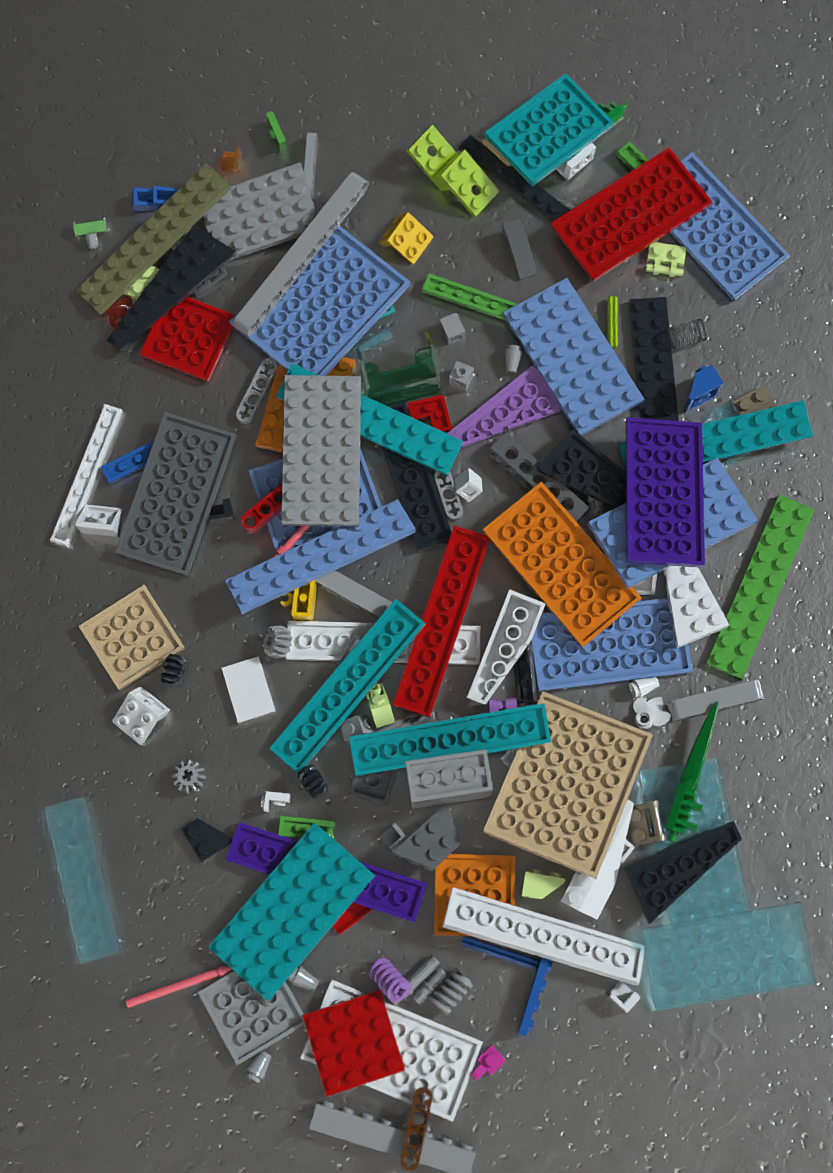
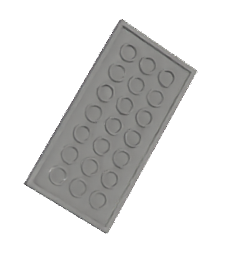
M285 375L282 525L359 526L361 376Z

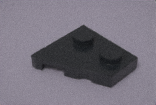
M199 818L181 828L202 863L229 846L233 839Z

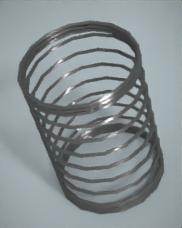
M697 319L694 323L697 338L699 336L701 341H706L707 331L704 322L701 319ZM699 321H700V323L702 324V327H703L704 338L702 337V331L700 332L701 327L699 328V326H700ZM677 326L674 329L673 327L668 328L672 348L674 350L682 348L679 347L680 339L677 333ZM671 330L673 333L674 340L676 342V347L674 346L672 341ZM685 332V336H686V342H685V344L687 345V340H688V338H687V335H686V332ZM689 332L690 341L688 340V342L691 344L692 337ZM681 333V337H682V343H681V345L683 346L684 338H683L682 333Z

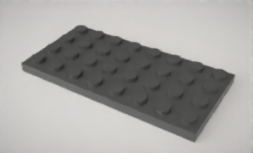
M164 412L115 553L189 576L237 435Z

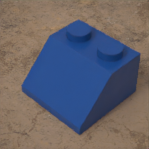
M713 365L708 367L702 366L696 370L686 398L685 413L718 396L724 383Z

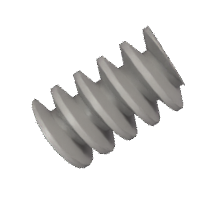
M456 967L455 969L458 974L450 973L452 980L447 978L444 980L447 986H439L441 993L434 991L436 999L428 998L442 1012L450 1013L449 1005L454 1007L457 1005L454 999L462 1000L459 993H468L465 986L473 987L470 980Z

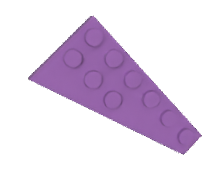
M532 365L447 434L462 440L461 448L563 410L538 370Z

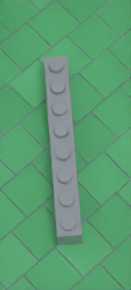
M322 1100V1103L318 1102L316 1104L309 1129L401 1157L407 1130L406 1125L401 1124V1127L393 1126V1122L381 1118L380 1122L374 1120L373 1115L364 1112L361 1115L353 1113L354 1110L342 1106L341 1109L333 1107L334 1103ZM425 1132L420 1164L449 1173H471L476 1152L472 1150L473 1146L461 1143L458 1146L452 1144L453 1140L445 1137H441L440 1140L432 1138V1133ZM415 1133L410 1134L408 1137L409 1144L412 1146L418 1145L420 1137ZM406 1147L405 1151L410 1152L408 1158L404 1159L414 1161L412 1160L413 1153L418 1154V1150H411Z

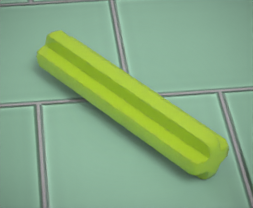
M609 296L607 299V341L612 349H616L618 346V298L616 296Z

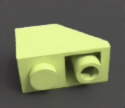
M383 682L375 684L366 696L375 726L378 728L395 723Z
M529 869V872L524 873L521 897L541 900L565 883V878H561V874L549 872L548 876L542 875L540 870Z

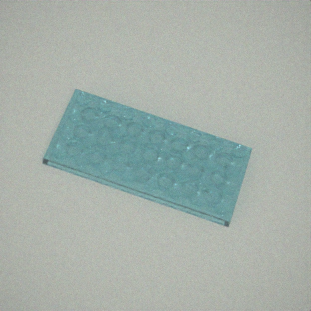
M718 758L705 760L699 785L695 792L697 799L694 802L704 805L702 813L694 810L691 811L689 822L698 824L697 830L695 832L686 829L685 836L678 834L676 842L668 840L670 830L666 829L665 826L686 763L640 771L646 803L658 800L662 831L666 835V841L654 843L656 854L732 822ZM648 809L653 836H655L650 809ZM737 845L668 907L672 930L752 916Z
M801 902L642 929L656 1011L816 984Z

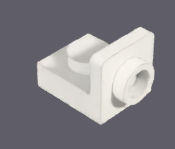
M266 791V795H262L261 807L264 808V812L269 813L271 801H274L273 805L285 806V803L291 802V795Z

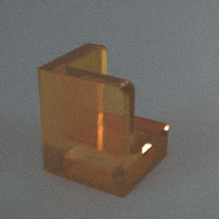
M236 146L235 152L224 151L223 158L220 157L219 161L222 171L240 173L242 162L240 147Z

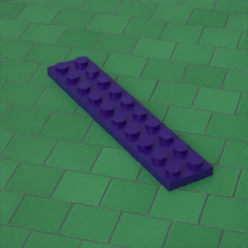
M238 822L226 861L270 875L298 841ZM361 862L375 877L353 903L415 923L427 883Z

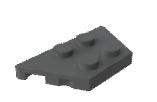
M444 804L395 849L392 855L409 860V863L421 865L429 871H433L460 845L447 806Z

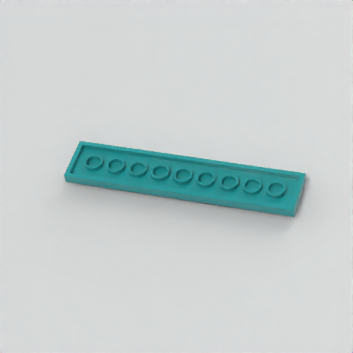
M293 363L286 374L320 376ZM285 379L276 395V398L284 401ZM361 395V437L448 476L463 444L462 440Z
M804 400L702 424L703 463L710 462L716 458H728L812 438L813 433ZM625 442L619 443V449L624 470L626 471Z
M395 599L269 749L297 773L301 771L302 768L310 763L426 623Z
M544 703L349 737L355 776L405 768L406 761L487 750V753L551 743Z

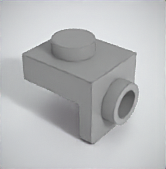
M367 714L356 715L345 720L340 726L345 742L350 741V736L373 733L372 722Z

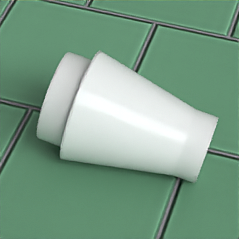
M656 677L632 680L628 687L633 698H641L653 689L658 688L659 682Z

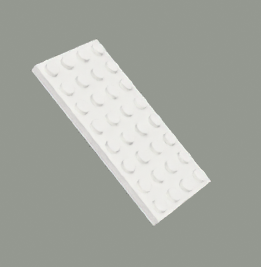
M331 980L320 1009L366 995V993ZM385 1002L405 1071L364 1085L409 1104H412L415 1091L420 1087H426L432 1092L430 1112L453 1121L483 1041ZM308 1037L301 1058L316 1064ZM422 1091L420 1095L417 1094V1097L420 1098V1105L417 1107L427 1111V1107H423L425 1100H429V1097L426 1096V1092Z

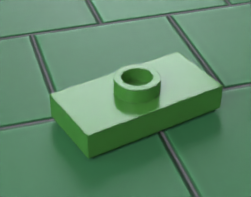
M272 111L266 113L271 139L275 138L280 151L283 152L287 150V145L280 126Z
M630 141L616 152V156L631 171L648 161Z

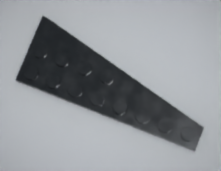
M193 225L106 341L121 352H124L139 339L138 337L144 331L150 330L157 320L161 317L164 318L170 309L175 305L178 306L196 291V288L203 281L209 280L216 270L222 269L225 263L232 257L235 258L237 252Z
M574 429L567 434L537 467L540 473L613 509L626 503V471Z

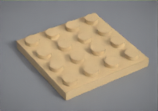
M145 585L79 625V628L119 691L163 664L170 653L178 654L186 649Z

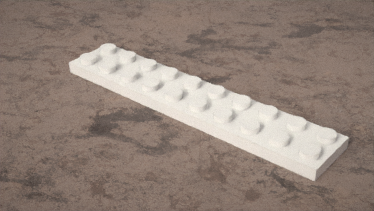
M288 621L287 630L291 631L290 636L293 639L291 640L292 645L290 646V652L286 655V660L340 661L354 636L362 639L375 623ZM461 626L448 665H480L481 626ZM415 638L394 663H407Z
M454 887L451 890L443 922L444 928L635 986L640 982L645 950L644 945Z

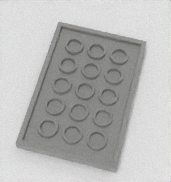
M301 163L231 186V189L203 215L208 234L237 252L236 257H232L228 261L300 237L317 216Z

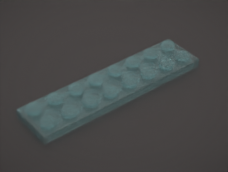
M85 797L45 807L80 964L121 953Z

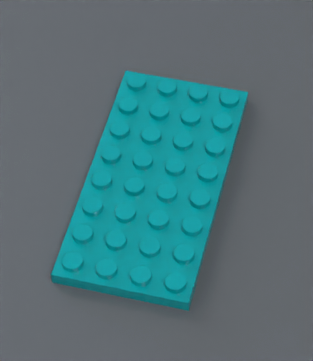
M314 823L210 944L209 948L269 1002L375 875Z

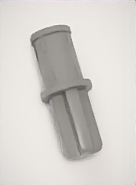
M438 968L427 981L424 980L423 986L412 996L415 1001L422 1006L425 1000L447 978L446 972Z

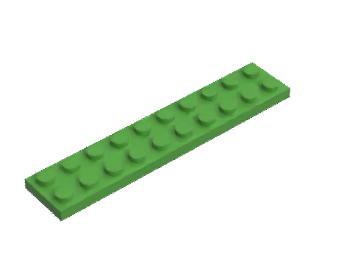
M779 494L727 613L726 620L729 626L720 630L706 662L707 666L736 679L743 680L815 509Z

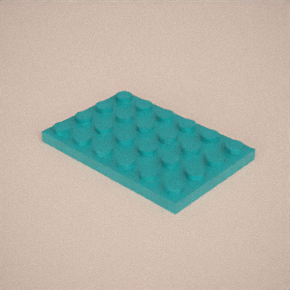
M564 74L488 129L484 136L533 187L611 129L614 122L567 74Z

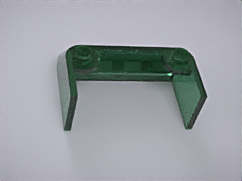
M424 330L427 347L416 351L414 355L415 364L380 373L375 363H364L359 348L355 349L368 398L385 406H391L436 394L440 391L442 383L434 343L428 330Z

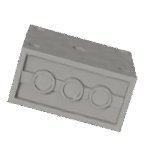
M487 750L406 761L412 809L490 798L493 788Z

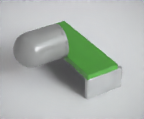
M105 217L100 221L80 224L73 222L75 236L85 234L87 245L90 249L98 247L96 233L108 230Z

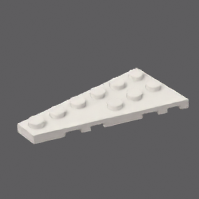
M671 566L663 570L667 583L666 589L670 613L673 618L676 648L729 626L698 567Z

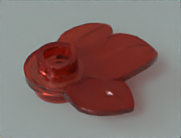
M129 295L117 303L114 302L106 310V313L109 315V323L113 328H116L120 323L116 322V319L121 318L122 320L133 305Z

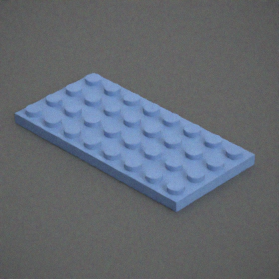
M692 152L681 162L713 203L710 207L670 233L683 247H686V251L726 294L735 301L788 259L790 255Z
M568 278L503 312L506 321L573 428L581 436L644 402V397Z
M716 458L704 464V535L706 549L755 524L758 520L719 459ZM626 503L588 522L587 525L627 589L671 567L667 565L626 563Z
M668 598L637 602L583 648L552 612L541 614L531 640L538 692L693 672L689 645L676 648V636L673 631V618L670 613Z

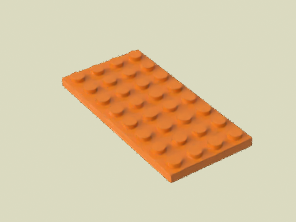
M542 481L483 529L486 536L582 648L642 599L633 587L628 589L625 587L609 559Z

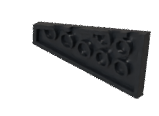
M734 821L623 868L648 925L742 840Z

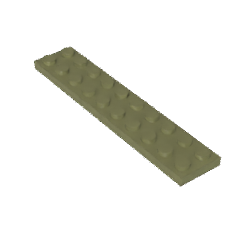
M205 163L76 291L102 315L231 189L230 184Z

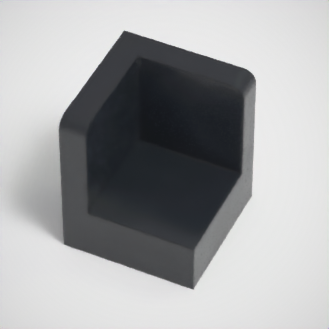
M230 498L222 499L223 504L212 506L210 512L212 525L235 521Z

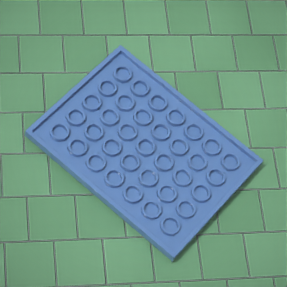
M338 226L254 334L249 337L244 333L242 334L285 370L288 371L293 363L317 375L326 376L406 291L411 283L341 226ZM240 311L229 321L231 325H233V322L236 316L240 313Z

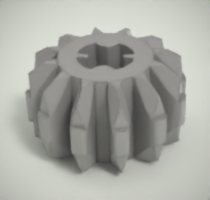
M280 625L269 627L268 631H265V638H263L264 644L262 647H264V653L271 656V658L286 657L292 645L291 640L293 637L290 636L291 631Z
M190 759L187 761V766L181 761L180 765L182 768L174 767L178 774L174 773L172 777L178 779L173 782V785H179V791L185 788L187 794L190 793L191 787L194 792H197L196 785L203 786V783L199 780L206 779L205 775H199L204 772V768H198V762L192 765V760ZM187 772H189L190 774L193 773L190 781L184 779L187 777Z

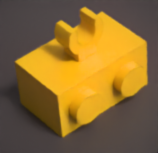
M314 580L295 589L294 594L289 592L282 595L289 597L287 601L280 602L282 606L287 607L293 604L291 616L294 621H313L317 592L316 581Z

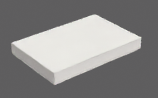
M259 656L222 668L238 724L276 712Z

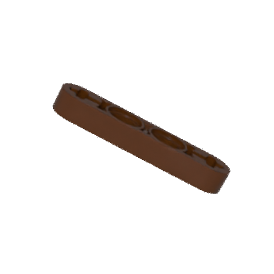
M426 1087L418 1088L413 1097L400 1158V1165L405 1171L415 1170L420 1161L432 1103V1092ZM422 1091L426 1092V1096L429 1097V1100H425L423 1107H427V1111L421 1108H414L415 1104L417 1106L420 1105V1098L417 1097V1094L420 1095ZM420 1112L424 1115L425 1120L422 1124H415L413 1122V1115ZM415 1133L420 1137L418 1145L412 1146L409 1144L408 1137L410 1134ZM406 1147L411 1150H418V1154L414 1152L412 1160L416 1161V1163L410 1167H406L407 1163L404 1162V1158H408L410 1152L405 1151Z

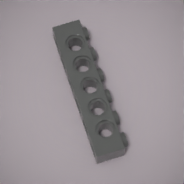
M507 432L491 447V458L496 463L500 462L509 475H514L519 479L518 482L523 488L532 490L537 485L533 480L539 478L549 491L556 493L557 496L555 498L561 505L568 504L570 506L567 512L577 523L588 513L589 507L563 483L540 473L537 467L541 463ZM511 453L515 458L510 460L506 458V455ZM526 466L529 468V471L522 472L519 468Z

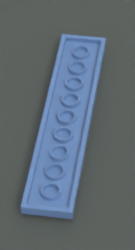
M397 499L359 517V526H340L225 580L241 613L244 614L415 533V527Z

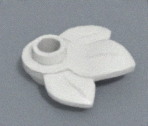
M643 697L635 700L633 705L636 713L634 721L638 728L645 730L652 726L659 727L670 720L671 714L663 711L662 697L653 698L648 702ZM647 718L648 721L646 723H642L641 719Z

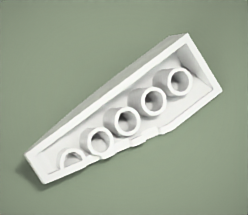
M509 589L468 693V699L484 705L488 702L532 640L545 603Z
M630 800L626 802L597 879L576 871L561 902L598 919L616 884L633 810V802Z

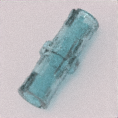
M386 328L379 333L370 334V337L355 345L359 353L362 354L373 347L378 348L380 344L393 339V335L390 329Z

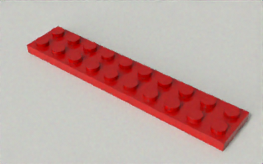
M454 525L422 618L426 625L415 638L393 706L428 718L431 717L490 542L486 535Z

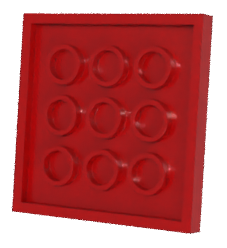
M187 297L178 306L175 305L170 309L164 318L161 317L153 324L154 326L143 345L140 356L209 382L234 328L229 321L235 314Z
M381 990L302 1015L326 1097L405 1071Z

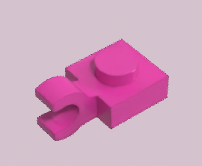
M491 1045L477 1058L480 1065L471 1073V1076L477 1081L486 1071L492 1075L506 1060Z

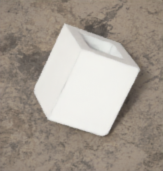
M467 468L455 479L456 492L470 502L483 492L482 478L470 468Z
M619 981L607 995L626 1013L641 998L622 981Z

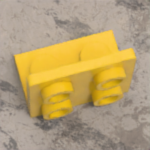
M406 212L396 217L378 243L383 247L392 246L408 262L414 264L433 238V235L411 214Z

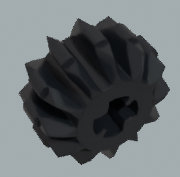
M170 653L166 657L162 668L161 682L167 686L178 687L182 683L186 672V658L179 654Z
M314 765L305 766L298 772V779L313 799L321 797L328 791L326 781Z

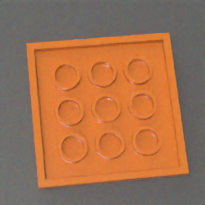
M450 854L435 868L434 935L471 936L443 927L453 887L515 906V856Z

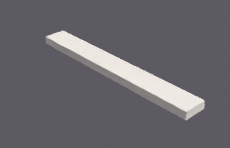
M104 404L50 538L52 543L69 548L77 528L76 521L88 501L123 413L122 409Z

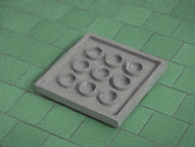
M235 971L198 992L236 1065H239L305 1025L302 1016L304 1013L287 982L284 983L269 1002Z

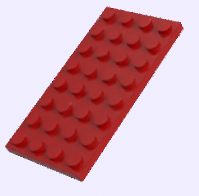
M669 147L553 221L551 227L594 282L710 207L713 202Z

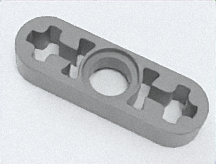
M436 471L434 480L446 517L450 521H458L462 517L463 509L451 472L446 477L447 485L443 487L442 479H438L441 473ZM451 490L454 493L453 498H444V491ZM453 502L455 510H459L457 516H454L453 513L450 514V504Z

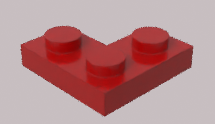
M444 394L407 403L410 417L418 421L430 418L432 427L445 433L452 430Z

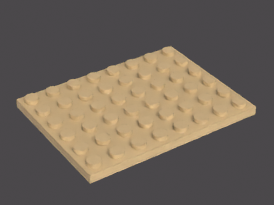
M542 691L537 704H545L551 743L518 748L483 833L597 879L653 734Z

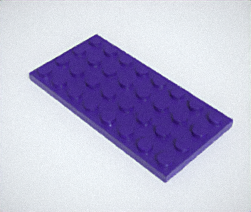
M627 417L625 420L626 563L703 568L705 566L702 423Z

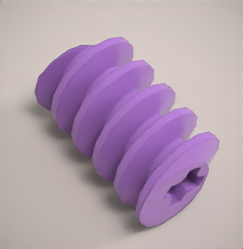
M387 958L378 959L369 970L370 979L374 981L390 1001H401L410 993L411 984L402 977V974L398 972Z

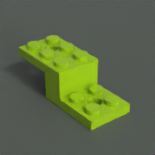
M430 125L406 150L441 192L451 190L473 217L477 216L499 192L498 188L465 150L455 152L433 125ZM429 146L434 149L433 157L427 152ZM473 185H475L478 188L477 195H474L472 193L471 189Z

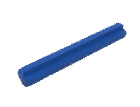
M470 936L463 937L462 945L534 970L538 968L539 959Z

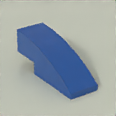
M153 186L152 189L134 187L132 191V210L157 211L179 189Z

